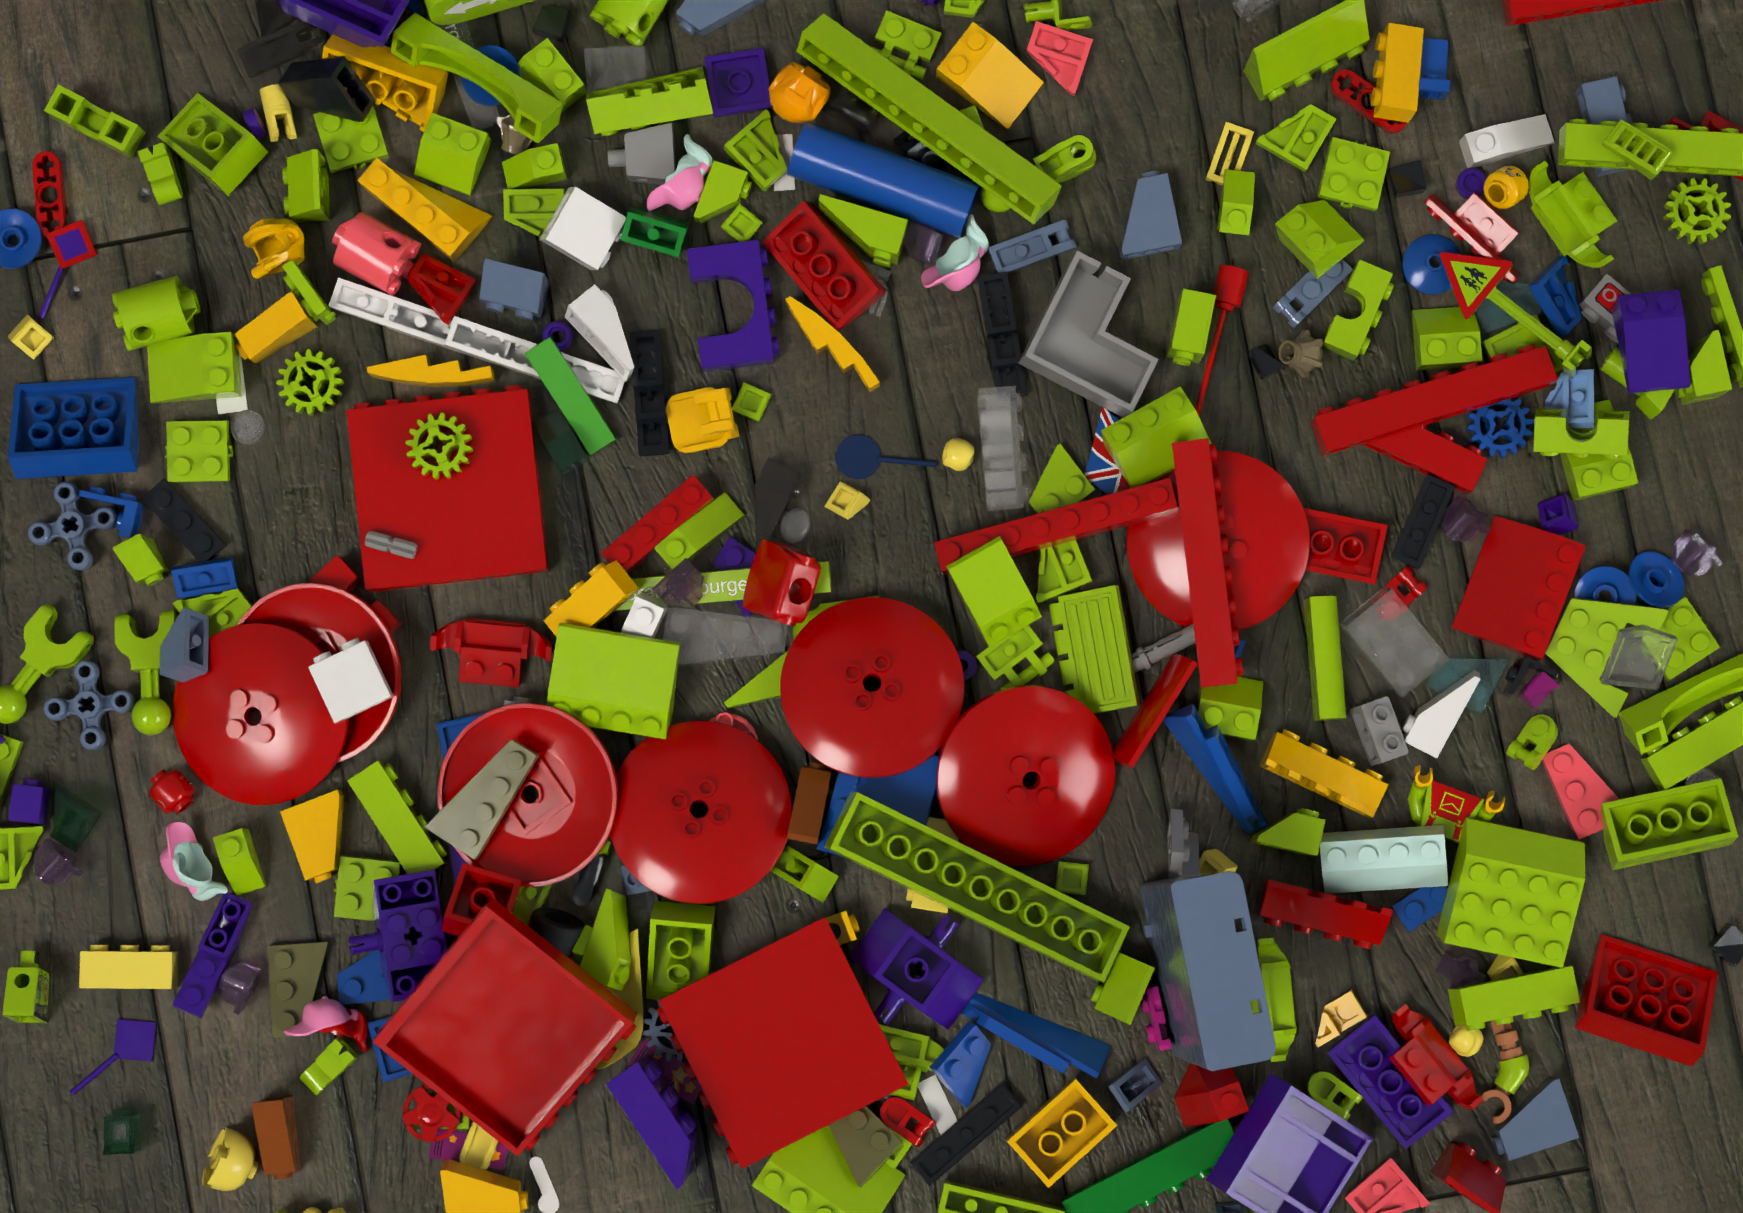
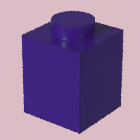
M23 779V785L13 784L8 820L46 824L51 788L41 787L42 781Z

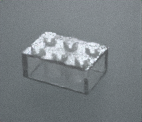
M1388 586L1380 589L1339 623L1342 630L1393 692L1401 698L1449 660L1448 656L1399 596Z

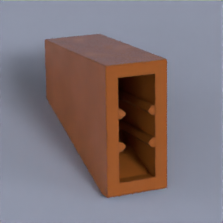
M809 762L808 768L801 767L787 839L817 845L819 843L832 772L826 771V766L823 764Z
M294 1097L267 1098L251 1103L264 1175L273 1174L274 1180L292 1178V1172L301 1169Z

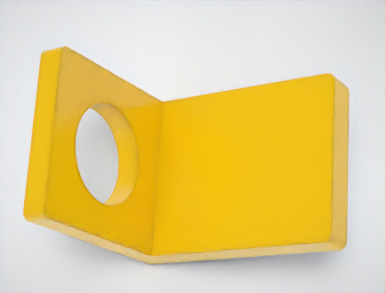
M847 910L826 918L828 923H836L841 929V935L837 939L839 945L857 939L855 933L859 932L860 928L854 914L848 915Z

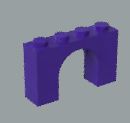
M759 240L687 249L692 284L732 280L745 286L754 299L752 317L741 330L732 334L698 338L702 371L710 372L775 363L774 355L779 354L777 336L771 337L770 325H776L774 307H768L766 296L772 295L770 277L764 278L762 267L768 266L766 248H760Z

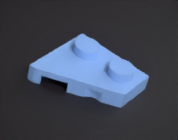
M1594 369L1576 370V376L1573 379L1562 371L1556 381L1555 389L1549 393L1545 400L1546 405L1544 408L1567 409V423L1571 429L1594 428Z

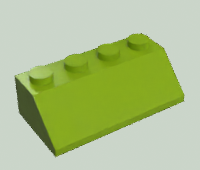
M1721 778L1601 804L1604 843L1612 870L1729 846L1738 838Z

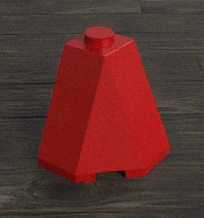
M1189 1063L1184 1078L1174 1096L1184 1127L1221 1122L1249 1111L1239 1081L1232 1068L1210 1071Z

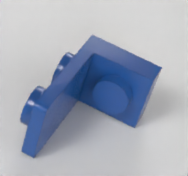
M1423 38L1418 98L1444 100L1448 95L1450 80H1446L1447 40Z
M89 487V492L79 491L78 496L84 499L125 507L124 512H120L117 518L116 529L119 530V536L130 539L139 533L145 505L136 502V496L119 493L118 498L107 496L108 490L96 487Z

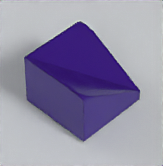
M1566 493L1537 503L1543 530L1562 535L1579 528L1575 505Z

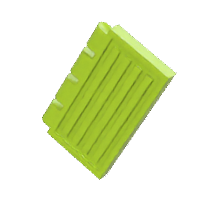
M1119 585L1058 596L1059 603L1049 605L1052 626L1063 624V630L1054 631L1058 656L1068 654L1069 657L1068 660L1059 661L1063 685H1074L1073 690L1064 691V693L1079 700L1093 714L1139 706L1140 701Z

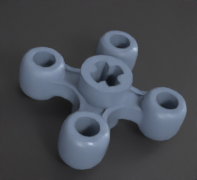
M61 482L54 489V498L61 506V515L53 523H45L43 521L33 523L28 529V537L32 543L39 546H45L56 538H64L69 544L68 564L73 569L84 571L89 569L93 563L92 552L85 544L86 537L94 529H101L103 531L115 529L118 513L110 507H100L90 515L82 514L78 508L80 497L78 496V487L70 482ZM67 489H69L70 495L68 498L64 499L63 494ZM109 514L110 519L104 524L103 517ZM71 521L79 525L76 531L68 527ZM43 529V537L38 538V531ZM80 554H83V561L81 563H78L77 557Z
M82 660L74 668V676L80 685L79 693L74 699L65 700L61 697L49 698L45 702L43 710L46 717L53 721L64 720L70 715L79 716L83 722V731L80 734L81 745L88 750L96 751L101 749L106 743L105 732L100 726L101 717L108 711H116L122 714L130 713L136 704V697L132 692L123 689L117 690L108 696L102 695L96 686L100 676L99 666L91 660ZM86 667L90 668L88 677L84 676V669ZM125 696L127 703L122 707L120 699ZM86 700H95L92 703L95 706L93 711L85 710L88 707L85 705ZM56 704H59L60 711L55 714L53 708ZM93 733H95L97 738L96 741L92 744L89 739L90 736Z

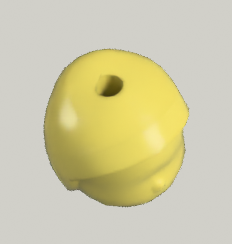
M952 438L947 441L942 454L943 465L956 471L966 470L973 462V445L961 438Z
M1456 1026L1450 1034L1448 1043L1457 1054L1469 1057L1480 1050L1484 1038L1480 1029L1467 1031L1466 1026Z

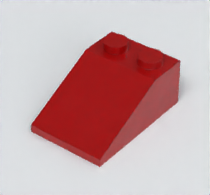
M1462 1141L1458 1146L1450 1142L1430 1173L1489 1213H1500L1506 1179L1499 1175L1502 1169L1487 1159L1484 1164L1474 1158L1476 1151Z

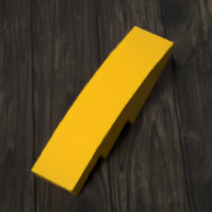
M791 296L785 299L787 307L817 355L828 349L843 373L855 368L869 392L880 387L879 380L862 356L836 329L817 313Z
M427 355L367 367L368 374L373 378L406 385L458 387L496 382L494 370L491 366L463 371L462 364L458 360L431 366Z

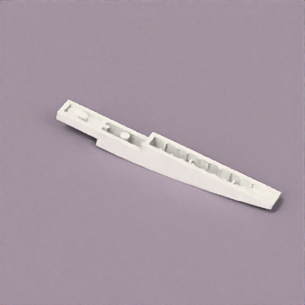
M341 278L337 280L329 308L541 379L524 354L527 350L537 345L535 343L456 316L447 325L432 309ZM562 353L588 395L618 403L625 381L616 371Z

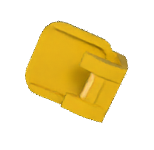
M713 387L678 393L668 400L666 415L673 445L679 452L694 453L724 446L728 439L740 437L738 426L734 421L729 388L716 390Z

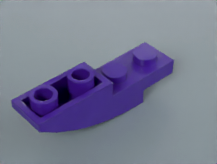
M229 893L223 894L198 945L197 955L172 1004L174 1008L202 1019L213 994L217 993L250 915L252 903Z

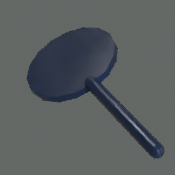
M852 435L844 439L836 452V464L839 470L848 478L855 480L865 479L873 475L878 469L880 462L930 467L938 465L936 461L880 456V450L876 443L863 435Z

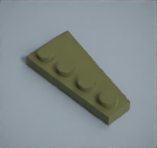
M511 739L424 828L474 860L478 859L540 754L516 739Z

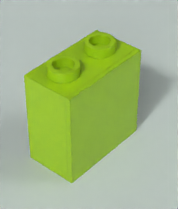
M1183 288L1177 301L1167 357L1173 358V363L1183 366H1190L1191 362L1200 363L1206 350L1216 295Z

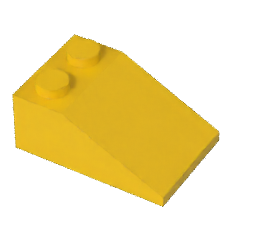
M974 22L971 23L936 69V78L975 105L1007 131L1044 84L1038 76L1002 43Z

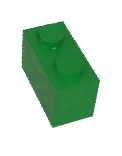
M631 206L620 240L679 258L690 222Z

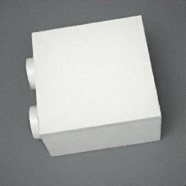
M569 187L539 240L589 270H598L599 267L603 268L611 255L609 249L613 242H617L621 238L626 217L579 188Z
M356 638L341 645L343 651L331 655L330 651L313 658L315 664L308 667L334 723L344 721L394 697L368 641L360 642Z

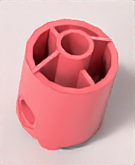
M360 212L354 218L342 222L337 228L332 239V243L337 246L333 263L335 266L379 290L394 296L400 288L402 278L408 279L409 272L415 265L412 259L418 254L421 243L374 217Z

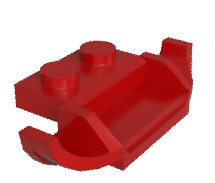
M465 617V619L451 622L438 629L431 635L430 650L432 651L441 648H453L454 653H460L459 682L519 688L521 684L522 659H527L528 656H536L551 662L552 644L542 633L527 626L525 622Z
M1405 1003L1392 1015L1395 1028L1405 1040V1043L1389 1059L1427 1106L1434 1104L1442 1095L1447 1093L1461 1107L1474 1110L1483 1099L1476 1093L1469 1067L1464 1065L1431 1024V1020L1420 1013L1409 1010Z

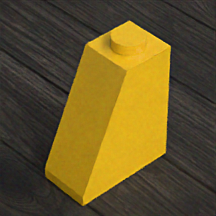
M292 291L235 333L239 341L235 346L244 360L249 358L253 363L257 364L317 327L312 317H310L300 303L301 300Z
M342 790L332 791L280 811L305 880L314 879L315 884L333 878L331 872L339 869L344 794Z
M443 1160L440 1175L446 1213H524V1210L529 1208L527 1191H522L520 1180L454 1160Z

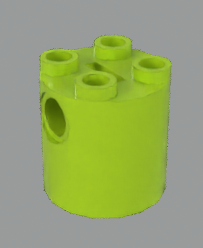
M598 0L589 17L601 25L606 24L604 30L613 37L619 39L623 35L630 44L641 48L669 0Z
M177 275L112 293L113 303L117 311H113L114 320L118 329L124 328L125 334H123L128 351L195 332L193 315L201 312L199 301L194 289L190 290L184 286Z

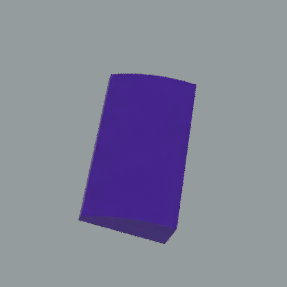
M1374 1012L1336 1043L1327 1054L1404 1149H1407L1454 1111L1443 1095L1430 1106L1425 1104L1389 1059L1402 1045Z

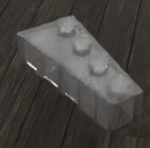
M1016 386L979 388L977 390L986 511L1024 508V502L1029 501L1028 484H1022V471H1026L1025 453H1020L1019 441H1024L1023 423H1018L1017 411H1021L1020 393H1016Z
M667 606L663 640L680 643L678 667L783 655L786 652L789 625L769 619Z

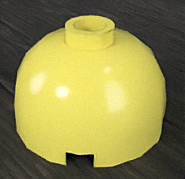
M225 1127V1130L222 1129L208 1155L211 1157L209 1167H204L202 1185L216 1190L232 1191L241 1187L247 1178L252 1179L258 1168V1162L254 1160L255 1149L247 1136Z

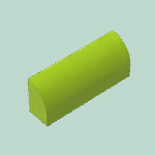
M1309 597L1304 600L1313 719L1314 721L1346 719L1337 597Z

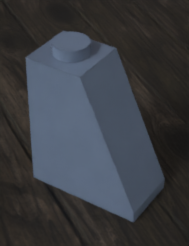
M685 0L676 12L677 21H679L678 26L690 36L695 33L702 38L765 3L766 0Z
M1150 171L1142 174V178L1137 180L1120 251L1121 260L1180 249L1182 239L1168 173L1160 174L1159 171Z
M1556 1077L1546 1079L1510 1113V1116L1505 1121L1499 1123L1494 1128L1496 1137L1492 1138V1142L1497 1155H1503L1504 1159L1511 1161L1579 1138L1560 1079Z

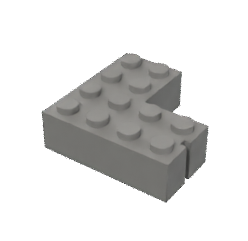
M1077 250L1070 258L1018 363L1124 418L1133 413L1159 359L1105 331L1131 278L1108 266L1101 271L1097 278L1093 274L1099 269L1101 262Z

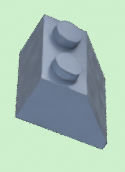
M485 258L479 299L483 304H486L487 310L503 313L504 309L514 311L515 316L518 318L532 321L533 316L542 317L550 283L542 272Z

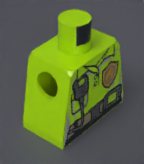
M21 951L20 967L8 968L2 1015L16 1023H48L49 973L38 968L40 952Z

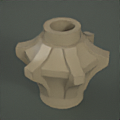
M511 114L497 117L496 122L502 133L503 143L501 149L516 155L524 152L533 140L513 129L515 121Z
M1302 330L1299 336L1286 340L1280 345L1279 359L1283 364L1288 365L1289 369L1295 368L1301 378H1309L1312 369L1322 367L1323 351L1321 346L1324 343L1322 339L1315 340L1311 337L1310 330Z

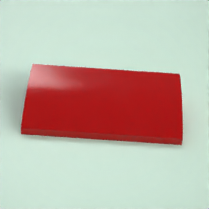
M803 200L762 241L837 331L856 319L887 292L812 202Z
M1303 507L1310 535V549L1305 570L1375 585L1388 525Z
M1178 654L1171 655L1112 749L1114 761L1128 770L1134 767L1198 665L1197 662Z

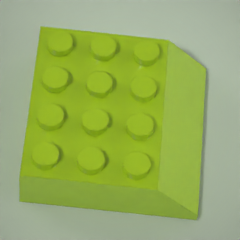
M1465 817L1436 935L1446 944L1563 968L1585 883V843Z

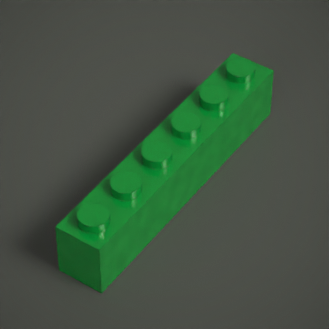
M1228 1119L1221 1122L1204 1124L1063 1197L1061 1203L1067 1213H1130L1129 1209L1139 1204L1142 1208L1147 1207L1158 1200L1156 1195L1166 1190L1171 1194L1183 1188L1185 1180L1193 1176L1198 1180L1209 1175L1212 1171L1211 1167L1216 1164L1235 1132Z

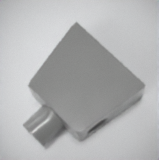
M672 123L624 134L625 149L608 150L609 168L626 167L627 178L631 182L663 185L667 176L676 170Z

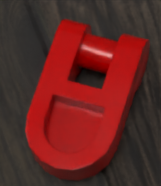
M1408 565L1374 596L1373 607L1381 617L1393 618L1397 616L1428 588L1423 581L1419 582L1412 575L1414 571ZM1402 582L1410 589L1405 596L1397 589Z
M892 1096L887 1098L880 1108L882 1121L918 1148L923 1143L924 1139L922 1137L927 1130H932L937 1123L901 1097ZM911 1117L918 1121L912 1131L905 1127Z

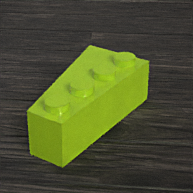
M703 66L586 93V102L594 134L601 133L602 136L616 134L622 129H640L651 124L713 114Z

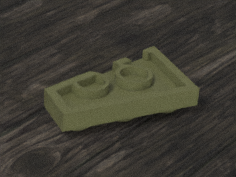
M330 941L267 946L273 1038L295 1037L287 1036L283 1031L300 1023L304 1006L309 1002L315 1001L314 997L321 978L322 967Z
M867 1106L829 1125L858 1186L861 1188L904 1143Z

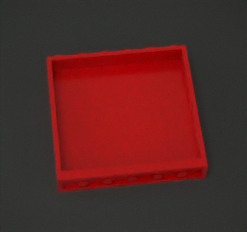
M511 385L504 387V392L492 393V389H478L474 391V395L462 396V392H451L444 394L443 399L432 400V396H418L414 398V402L402 403V399H391L384 401L383 406L372 407V403L354 404V409L346 410L366 591L379 592L550 572L531 395L528 389H522V385ZM440 413H444L446 421H449L454 416L458 419L456 427L461 424L467 427L462 434H470L472 436V440L467 442L466 445L472 447L473 452L465 453V457L470 462L469 464L463 462L459 464L462 470L461 473L453 469L451 470L450 479L446 478L444 473H441L439 480H435L433 472H430L425 477L421 474L423 466L417 469L412 466L416 458H408L406 453L413 450V447L405 443L406 440L414 439L409 430H418L420 428L417 423L418 419L427 423L428 414H432L435 420H438ZM440 427L443 434L447 436L456 435L453 430ZM428 431L422 437L420 444L425 443L429 435ZM437 440V446L433 447V449L441 453L443 452L442 447L446 444L441 440ZM459 449L453 451L450 457L451 461L457 456ZM423 458L428 464L439 466L435 458ZM368 531L389 535L392 539L396 537L416 543L418 548L414 559L392 554L389 550L384 552L367 547L365 545V538Z
M491 897L375 1036L373 1043L516 1156H519L525 1148L530 1151L540 1138L538 1133L544 1126L549 1129L559 1117L557 1111L563 1104L568 1107L579 1093L576 1089L583 1082L587 1085L598 1071L595 1067L599 1062L603 1060L606 1063L617 1050V1047L614 1045L619 1039L626 1040L636 1028L634 1020L637 1012Z
M826 917L659 1000L661 1007L657 1008V1012L663 1024L667 1025L670 1023L675 1033L670 1036L673 1045L678 1053L684 1051L688 1063L684 1064L691 1081L698 1080L702 1088L698 1095L705 1109L712 1108L716 1116L715 1119L711 1120L719 1137L725 1135L730 1145L725 1148L732 1164L739 1163L741 1169L908 1085Z

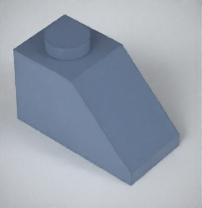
M188 608L180 611L160 646V675L184 683L208 673L209 616Z

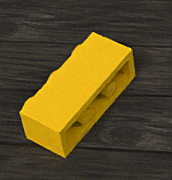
M1388 23L1384 31L1378 33L1375 50L1379 51V60H1376L1373 68V78H1377L1376 88H1373L1370 100L1371 106H1374L1375 118L1409 123L1417 112L1424 28Z
M617 560L607 565L601 562L589 572L591 576L589 580L578 582L569 590L571 596L567 600L562 598L549 608L552 613L543 621L556 637L559 623L596 628L639 589Z

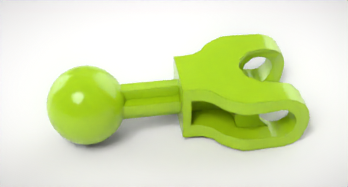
M1077 135L1056 144L1045 153L1033 158L1036 164L1035 167L1053 178L1057 183H1060L1091 170L1096 164L1097 156L1091 141L1083 135ZM1079 151L1085 152L1082 157H1073ZM983 187L980 188V198L987 209L997 213L1011 209Z
M50 604L42 605L24 627L23 635L26 645L20 658L26 662V665L10 685L0 686V723L2 724L14 723L24 715L27 707L25 695L41 674L50 678L59 669L75 667L78 662L83 660L94 643L93 635L81 631L76 633L67 643L55 644L51 639V629L58 618V613Z
M175 610L162 612L158 631L146 639L138 636L135 621L130 615L120 613L115 617V645L121 653L130 659L131 670L140 673L141 699L132 709V723L139 732L146 735H157L163 732L171 720L170 708L160 698L159 672L160 646L178 617Z

